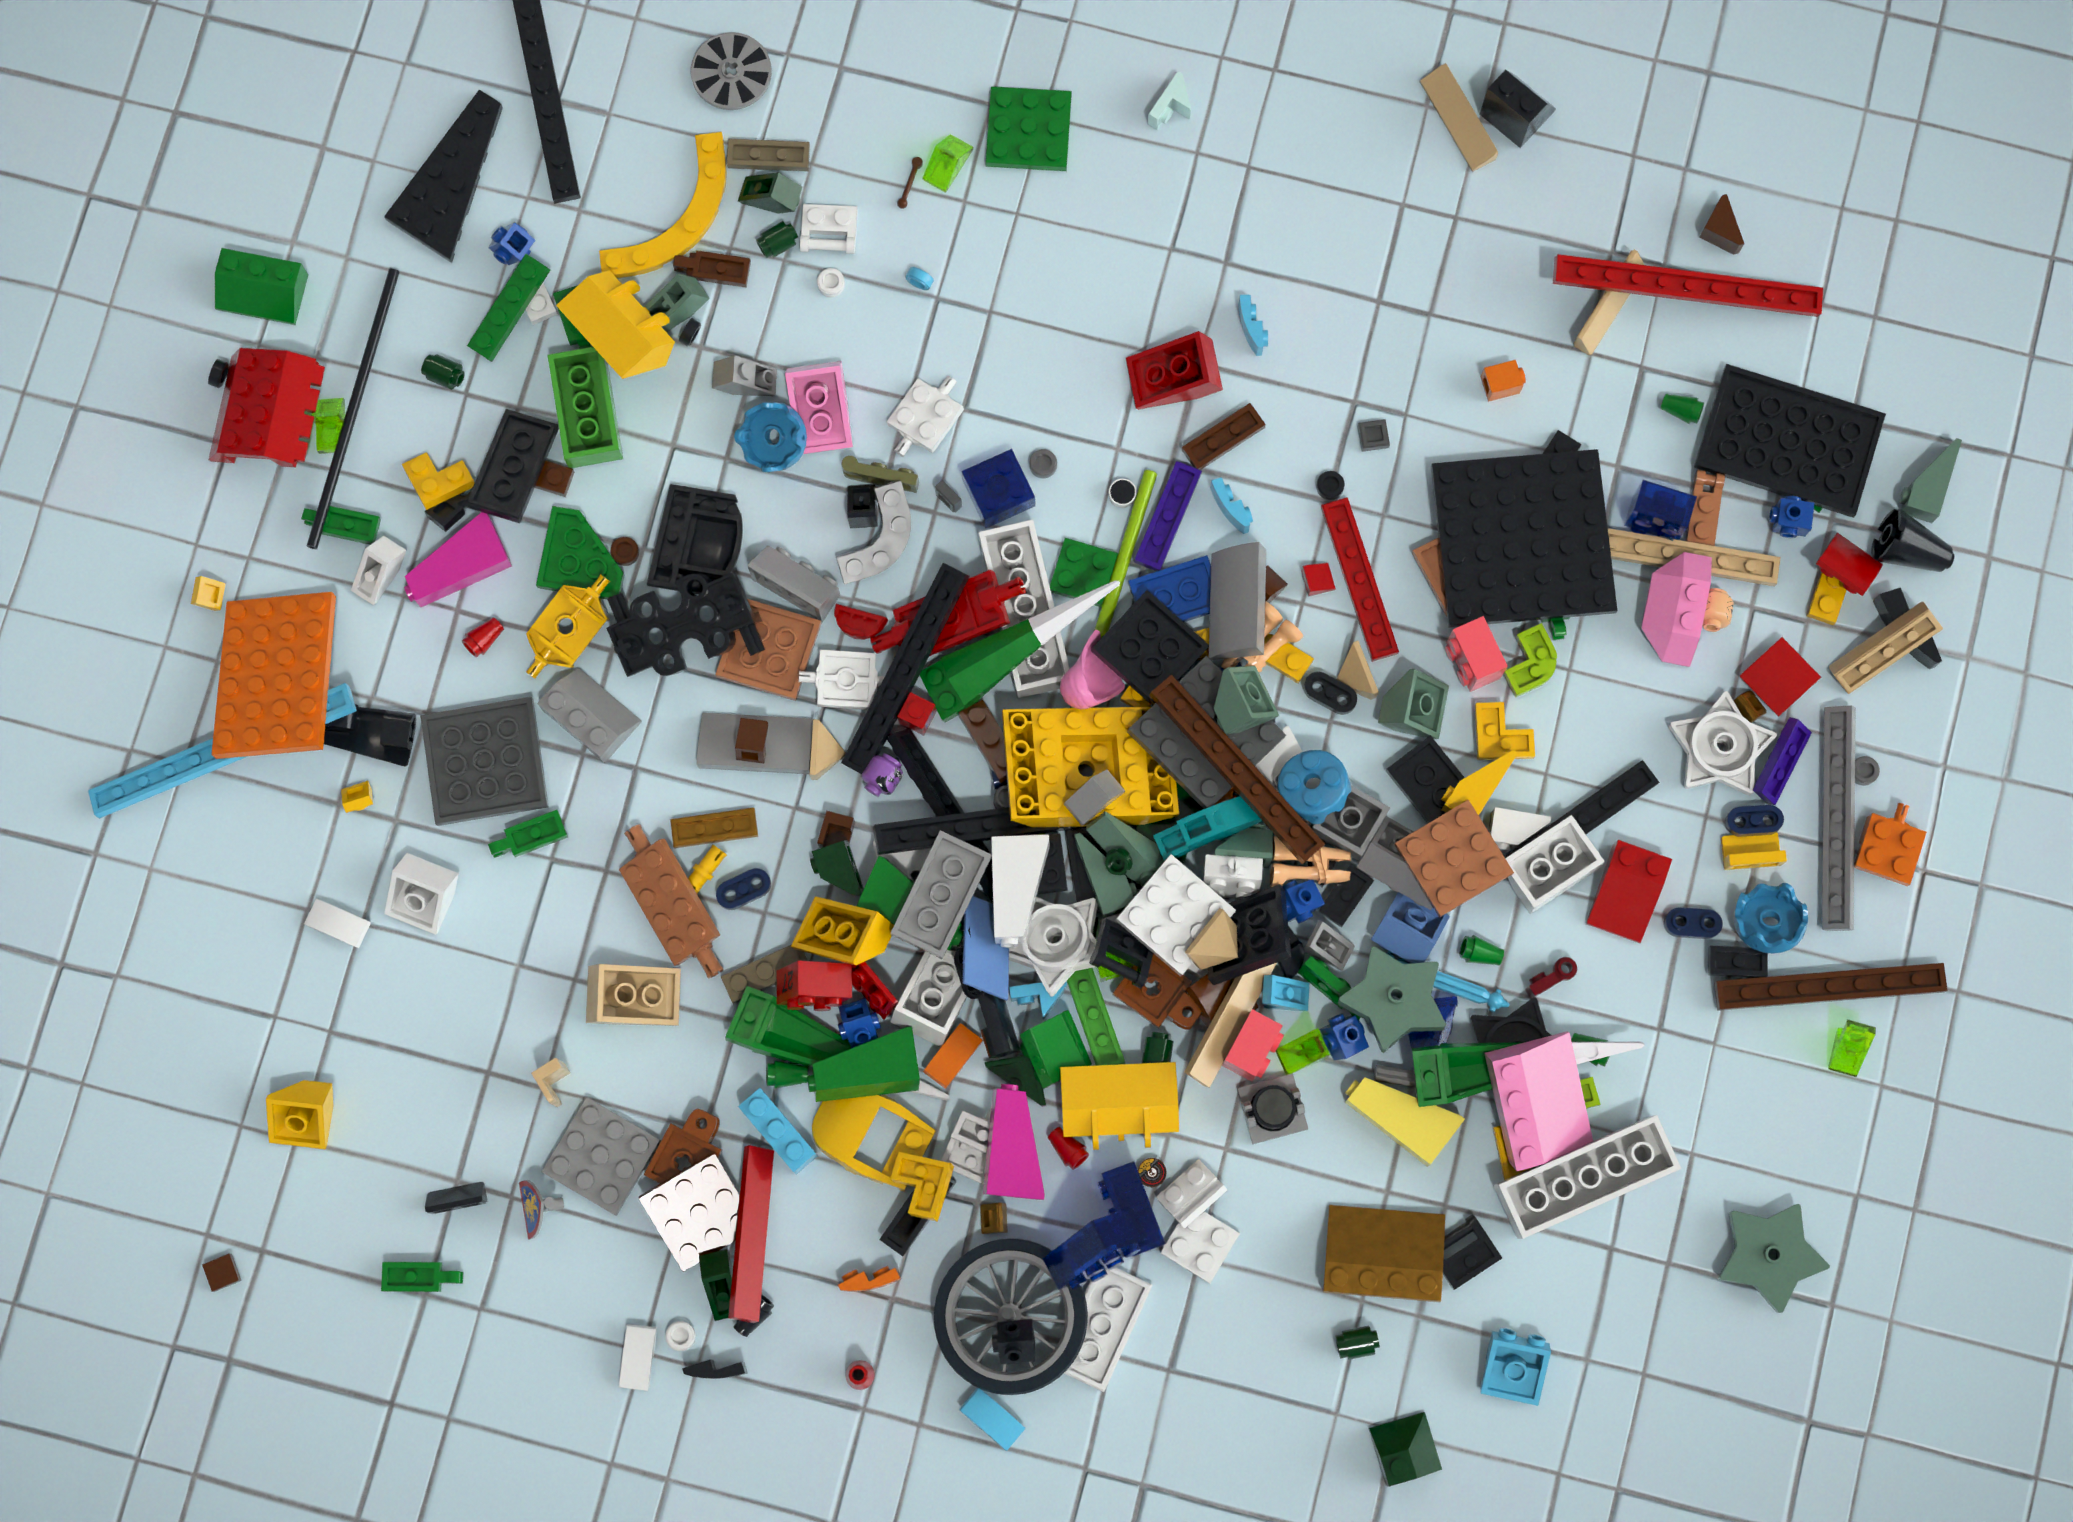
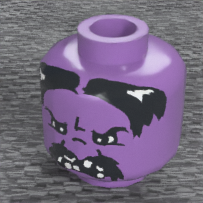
M885 753L882 756H874L861 775L866 783L864 788L877 797L881 793L891 795L903 777V771L900 769L902 764Z

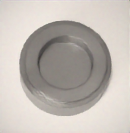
M1046 449L1037 450L1030 458L1031 472L1038 478L1051 477L1057 469L1056 456Z
M1868 756L1857 758L1855 760V783L1862 786L1873 783L1880 773L1878 763Z

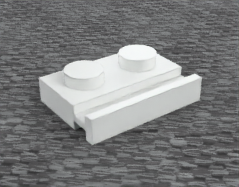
M1198 1159L1156 1198L1175 1220L1185 1228L1223 1195L1227 1189Z

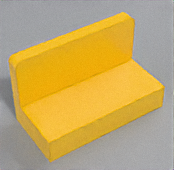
M1777 832L1772 835L1737 837L1727 835L1721 837L1724 870L1781 866L1787 862L1786 850H1780Z

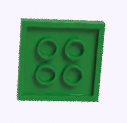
M991 87L986 167L1067 171L1072 91Z

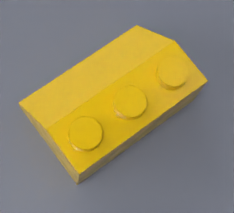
M815 896L791 947L803 952L858 965L884 953L892 937L890 933L894 925L877 911Z

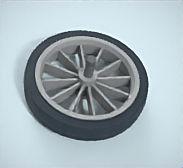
M1009 1238L990 1241L964 1254L954 1263L944 1277L934 1306L936 1339L949 1365L958 1375L973 1386L1001 1395L1030 1393L1058 1379L1067 1371L1079 1354L1085 1339L1088 1323L1085 1294L1072 1268L1064 1259L1049 1248L1023 1239ZM1014 1261L1010 1302L1007 1303L991 1265ZM1024 1262L1041 1270L1018 1303H1014L1018 1263ZM986 1267L1003 1302L1001 1307L968 1283L971 1278ZM1046 1273L1055 1282L1060 1292L1023 1308L1021 1305L1043 1274ZM965 1286H968L999 1309L998 1312L957 1309L959 1298ZM1062 1296L1065 1305V1320L1026 1316L1025 1312ZM956 1313L997 1317V1320L960 1337L957 1329ZM1032 1319L1033 1321L1065 1324L1062 1337L1056 1348L1034 1332L1035 1337L1054 1351L1040 1364L1034 1366L1033 1362H1029L1031 1368L1019 1372H1007L1008 1364H1003V1372L980 1364L992 1347V1339L977 1360L968 1353L962 1343L963 1340L996 1326L997 1322Z

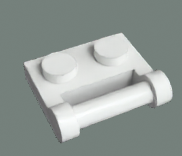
M803 204L800 252L834 250L855 254L857 206ZM810 234L847 235V240L810 239Z

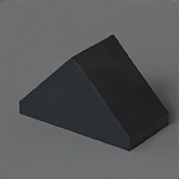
M875 484L848 486L847 516L850 529L878 527L876 495L874 492Z

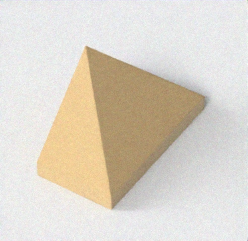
M1355 641L1349 650L1337 680L1350 686L1357 694L1372 700L1377 697L1379 691L1360 643Z
M813 719L809 775L811 780H818L845 756L846 752L820 720Z
M1218 909L1185 951L1186 955L1201 970L1238 958L1237 926L1223 909Z

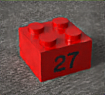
M796 961L776 971L777 1005H787L788 1010H802L804 1006H814V1011H830L831 1007L842 1006V1002L852 998V964Z

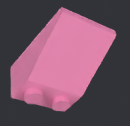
M842 361L787 368L785 377L790 407L798 412L806 427L807 441L803 454L853 447Z

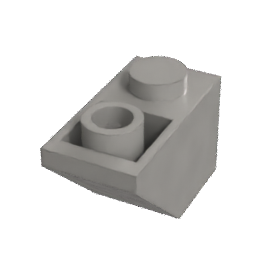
M736 355L714 362L712 388L732 395L775 396L777 369Z

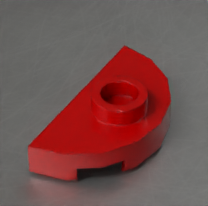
M839 604L835 605L834 616L837 625L845 635L853 639L865 640L874 637L884 629L889 621L884 616Z

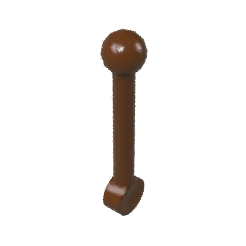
M920 157L912 159V171L902 198L897 201V206L901 209L907 207V197L917 170L923 165Z

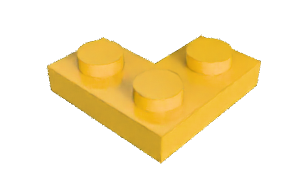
M427 452L402 464L426 510L473 488L475 484L463 460L437 472Z
M1504 702L1475 704L1477 760H1497L1512 750L1518 752L1515 759H1534V729L1506 730Z
M898 1151L890 1179L896 1183L915 1187L908 1210L911 1216L938 1222L954 1165Z

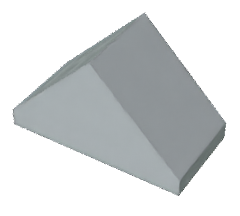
M1105 770L1091 777L1064 805L1083 826L1121 796L1125 790L1112 774Z
M1318 920L1304 948V952L1343 971L1355 945L1327 924Z

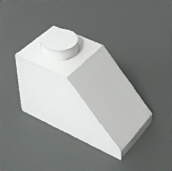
M382 536L365 548L351 591L372 605L376 604L399 572L406 550L385 536Z
M1495 807L1491 812L1488 832L1500 851L1508 853L1510 849L1515 850L1546 828L1551 822V817Z

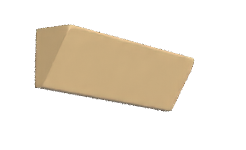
M1447 64L1439 66L1421 79L1420 83L1472 172L1495 161L1498 151Z
M1635 249L1631 250L1624 263L1644 265L1638 251ZM1605 291L1573 343L1574 347L1587 355H1592L1630 293Z
M1920 602L1832 663L1829 669L1845 691L1850 694L1940 632L1943 627L1926 604Z

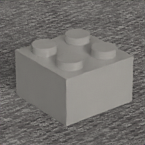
M1351 785L1352 791L1348 794L1343 809L1327 815L1325 821L1321 824H1314L1312 830L1324 842L1335 848L1351 852V857L1360 861L1390 807Z

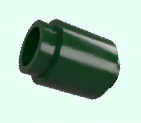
M782 221L760 234L761 237L757 238L756 242L766 259L770 256L774 258L795 246V239L798 238V235L791 223L786 225Z
M438 354L435 356L428 355L421 368V373L426 376L427 380L450 390L460 386L465 376L461 364Z
M1152 1032L1151 1037H1145L1141 1064L1171 1062L1174 1041L1168 1040L1169 1034Z
M1369 1326L1344 1330L1342 1334L1335 1335L1340 1359L1347 1357L1348 1360L1375 1355V1348H1380L1377 1331H1371Z

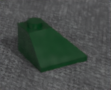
M1425 1412L1368 1428L1385 1486L1390 1487L1442 1470Z

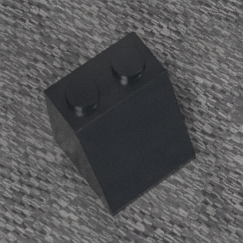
M1505 69L1487 89L1479 115L1521 148L1554 113L1556 108L1515 74Z

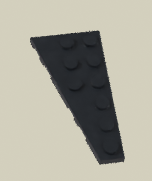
M478 90L384 216L386 221L451 263L454 259L457 241L460 240L462 234L461 229L465 217L469 213L483 162L485 163L488 155L487 150L491 138L494 136L503 109L500 102L481 90Z

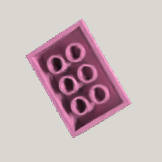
M1568 1031L1484 1053L1508 1161L1516 1171L1546 1164L1593 1142L1571 1037Z

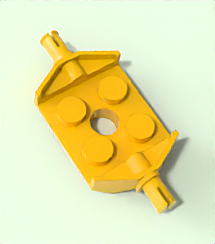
M600 574L592 587L587 589L563 585L528 630L526 635L536 655L534 657L536 660L526 671L530 676L536 679L541 670L548 664L573 668L575 661L604 623L610 620L600 599V593L610 582L603 575ZM564 618H569L573 622V630L568 634H563L559 629V623Z

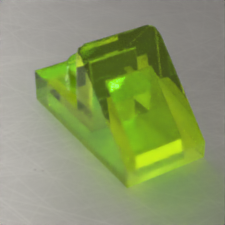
M344 398L318 400L316 412L311 415L314 416V423L316 424V447L319 454L334 453L345 418Z
M1847 1019L1844 1028L1837 1029L1828 1069L1857 1077L1876 1035V1027Z

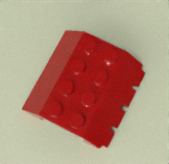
M239 348L231 356L208 460L211 462L235 463L236 457L270 459L282 467L296 468L297 462L304 463L309 443L300 441L299 437L310 439L314 416L304 413L305 411L316 412L320 390L310 388V385L321 386L325 367L320 366L315 358L287 350Z

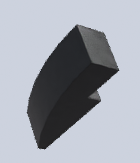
M1901 587L1879 594L1873 600L1886 626L1910 610ZM1933 637L1909 652L1910 655L1928 669L1935 668L1942 662Z
M952 1178L950 1179L945 1198L956 1184V1181ZM914 1191L909 1195L879 1239L901 1256L906 1254L930 1221L911 1216L908 1213Z

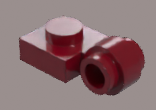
M1562 957L1554 963L1552 973L1546 976L1543 971L1529 980L1531 985L1525 989L1530 999L1561 981L1572 979L1577 973L1576 962L1569 957ZM1561 965H1566L1569 973H1564L1561 970Z

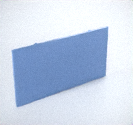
M973 896L964 913L963 984L1007 1001L1009 948L1001 947V944H995L993 904Z

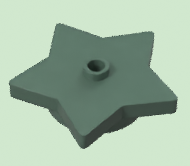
M1375 946L1370 951L1365 979L1338 1000V1005L1365 1019L1371 1027L1378 1046L1383 1053L1405 1034L1412 1031H1443L1446 1026L1431 995L1439 963L1402 964ZM1391 996H1396L1399 1000H1395Z
M1800 1204L1793 1205L1767 1219L1738 1211L1729 1212L1735 1247L1718 1279L1754 1286L1777 1313H1783L1798 1281L1830 1268V1265L1805 1241ZM1770 1249H1774L1776 1252V1260L1769 1258L1768 1252Z

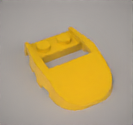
M886 1095L822 1101L812 1124V1136L816 1146L829 1158L842 1165L845 1170L880 1184L885 1183L897 1187L905 1192L908 1185L896 1183L890 1179L898 1151L923 1157L937 1131ZM880 1107L908 1121L882 1172L854 1158Z

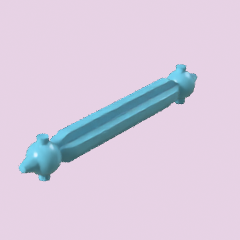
M1388 950L1386 954L1395 959L1393 952ZM1397 959L1402 964H1409L1404 959ZM1437 971L1433 985L1434 988L1478 1004L1487 1003L1491 1012H1495L1496 1009L1501 1007L1508 1008L1510 1003L1504 1000L1501 995L1502 991L1499 989L1490 994L1484 987Z

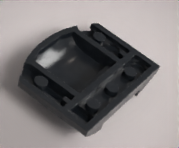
M670 484L647 586L679 591L676 580L687 575L705 574L714 581L733 572L740 554L743 537L742 515L736 504L738 503L736 495ZM696 580L692 584V591L694 594L700 595L703 586L699 580Z

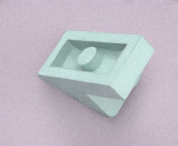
M1180 72L1176 73L1148 115V125L1156 130L1162 122L1166 124L1169 121L1173 111L1190 119V102L1183 74Z

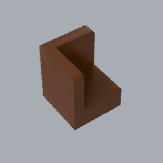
M748 718L740 719L735 745L736 760L765 763V743L769 726L767 721Z
M826 810L817 842L819 848L844 840H848L850 844L855 826L854 818Z

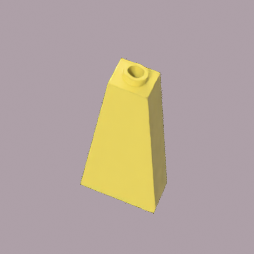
M1366 1077L1360 1083L1355 1080L1345 1092L1349 1096L1345 1101L1347 1105L1427 1167L1431 1165L1465 1120L1461 1115L1436 1105L1419 1107L1416 1097Z

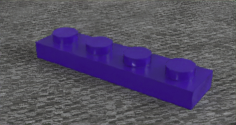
M1176 461L1134 559V563L1156 572L1162 569L1201 477V470Z

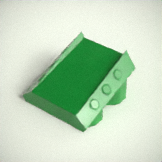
M1069 1010L1020 1034L1022 1039L1020 1049L1025 1057L1030 1058L1034 1067V1075L1037 1081L1041 1083L1043 1089L1061 1081L1060 1067L1092 1065Z

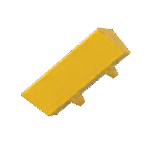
M609 270L588 276L556 306L622 379L666 366L675 343L662 328V326L670 322L669 317L662 312L651 316L649 310L643 307L632 295L640 291V286L637 282L630 280L622 284Z
M1176 1062L1060 1067L1063 1137L1092 1136L1093 1150H1099V1135H1118V1141H1124V1134H1144L1145 1148H1151V1133L1179 1132Z

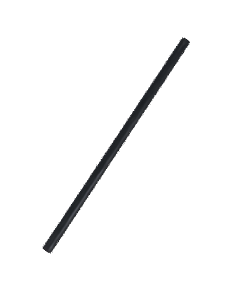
M396 269L388 270L306 545L311 549L316 550L320 542L399 276V271Z

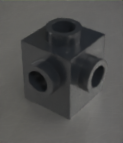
M1032 1319L997 1322V1334L992 1335L993 1353L999 1352L1000 1364L1036 1361Z

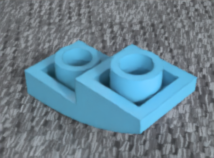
M1240 295L1238 307L1244 335L1255 355L1262 356L1263 347L1268 346V330H1263V321H1256V304H1251V295Z
M1222 477L1211 480L1210 489L1222 513L1241 533H1248L1250 523L1253 522L1249 507H1244L1242 500L1230 502L1233 500V494L1229 484L1224 485Z
M978 1387L959 1409L971 1422L1006 1451L1025 1430L1022 1424Z

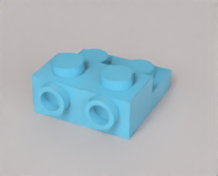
M1500 1328L1499 1332L1492 1331L1480 1393L1538 1406L1551 1355L1550 1343H1546L1544 1337L1535 1334L1528 1335V1339L1518 1337L1515 1331L1507 1328Z

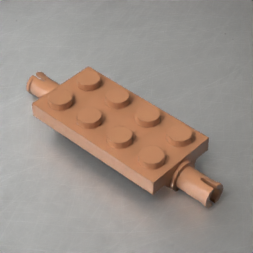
M641 825L633 826L629 829L630 832L626 831L624 834L630 841L636 855L635 858L622 866L619 871L674 966L680 965L688 958L697 957L708 979L718 975V971L722 972L724 969L711 948L713 947V940L720 936L719 931L666 840L659 839L651 845Z

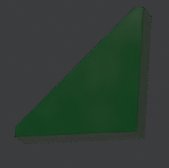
M1022 1055L985 1062V1067L1010 1085H1018L1019 1091L1026 1092V1096L1040 1106H1046L1044 1090L1034 1075V1067L1030 1058Z

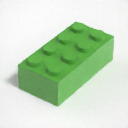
M594 347L547 355L563 455L568 468L622 460L623 453L608 363Z

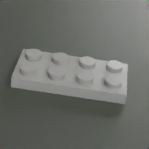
M940 830L890 935L943 959L992 854Z

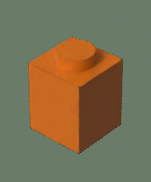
M1516 360L1485 367L1480 376L1488 402L1520 394L1524 383H1526L1524 370L1522 367L1518 368Z

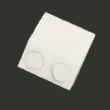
M406 853L392 871L384 914L436 935L455 895L459 873Z

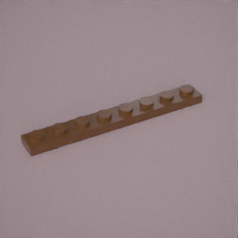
M1173 675L1169 676L1151 691L1149 696L1301 864H1304L1325 845Z
M1944 963L1714 982L1717 1011L1944 993L1948 991Z

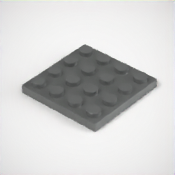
M1206 656L1179 683L1218 725L1214 705L1223 672ZM1156 703L1128 729L1127 733L1203 809L1215 805L1232 789L1231 785ZM1272 720L1240 733L1226 734L1254 766L1286 736Z
M532 697L420 715L434 819L437 826L549 807Z

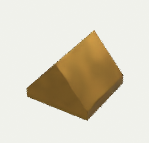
M1752 690L1739 695L1733 700L1741 715L1750 723L1767 713Z
M1006 1203L981 1205L982 1234L1008 1233Z

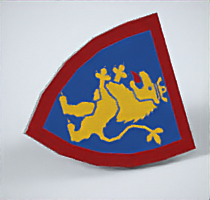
M524 1180L519 1182L528 1240L535 1238L540 1231L543 1212L563 1209L564 1202L562 1197L542 1199L535 1184L530 1180Z

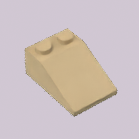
M609 964L588 966L586 1023L679 1026L681 969Z

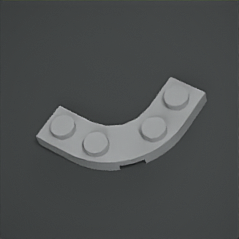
M901 480L874 487L881 512L882 527L879 536L871 545L836 557L844 584L865 579L885 571L896 562L904 551L910 536L911 516Z

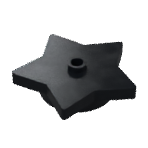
M1536 997L1530 999L1507 1017L1472 1015L1470 1017L1478 1043H1525L1552 1036L1545 1029Z

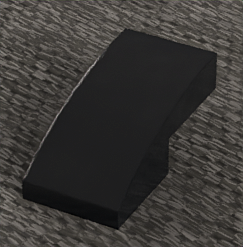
M707 1360L682 1368L685 1375L698 1378L720 1379L748 1374L745 1362L716 1370L714 1360Z

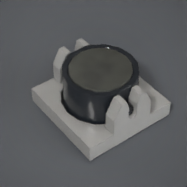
M1293 1073L1237 1088L1252 1145L1308 1130L1304 1115V1104L1301 1102V1093L1296 1086Z

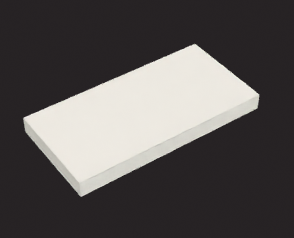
M1099 1261L1085 1292L1088 1311L1085 1339L1079 1354L1064 1374L1102 1392L1105 1391L1152 1284L1103 1261Z

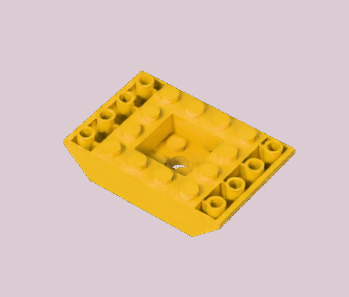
M1151 707L1003 709L1002 720L1011 821L1033 828L1082 826L1066 808L1064 803L1091 777L1105 770L1112 774L1124 788L1125 792L1083 826H1087L1105 811L1126 825H1145L1178 816L1179 806L1176 781L1127 733L1128 729ZM1081 764L1089 765L1093 771L1092 776H1082L1079 773L1078 766Z

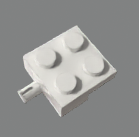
M1206 854L1203 882L1223 899L1232 898L1238 900L1260 891L1263 859Z
M991 1107L986 1118L976 1117L962 1111L941 1161L954 1165V1172L980 1184H984Z

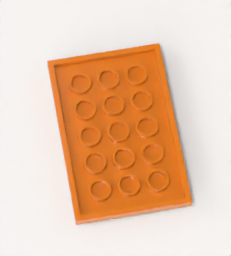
M333 592L227 601L211 754L215 759L323 750L336 596Z

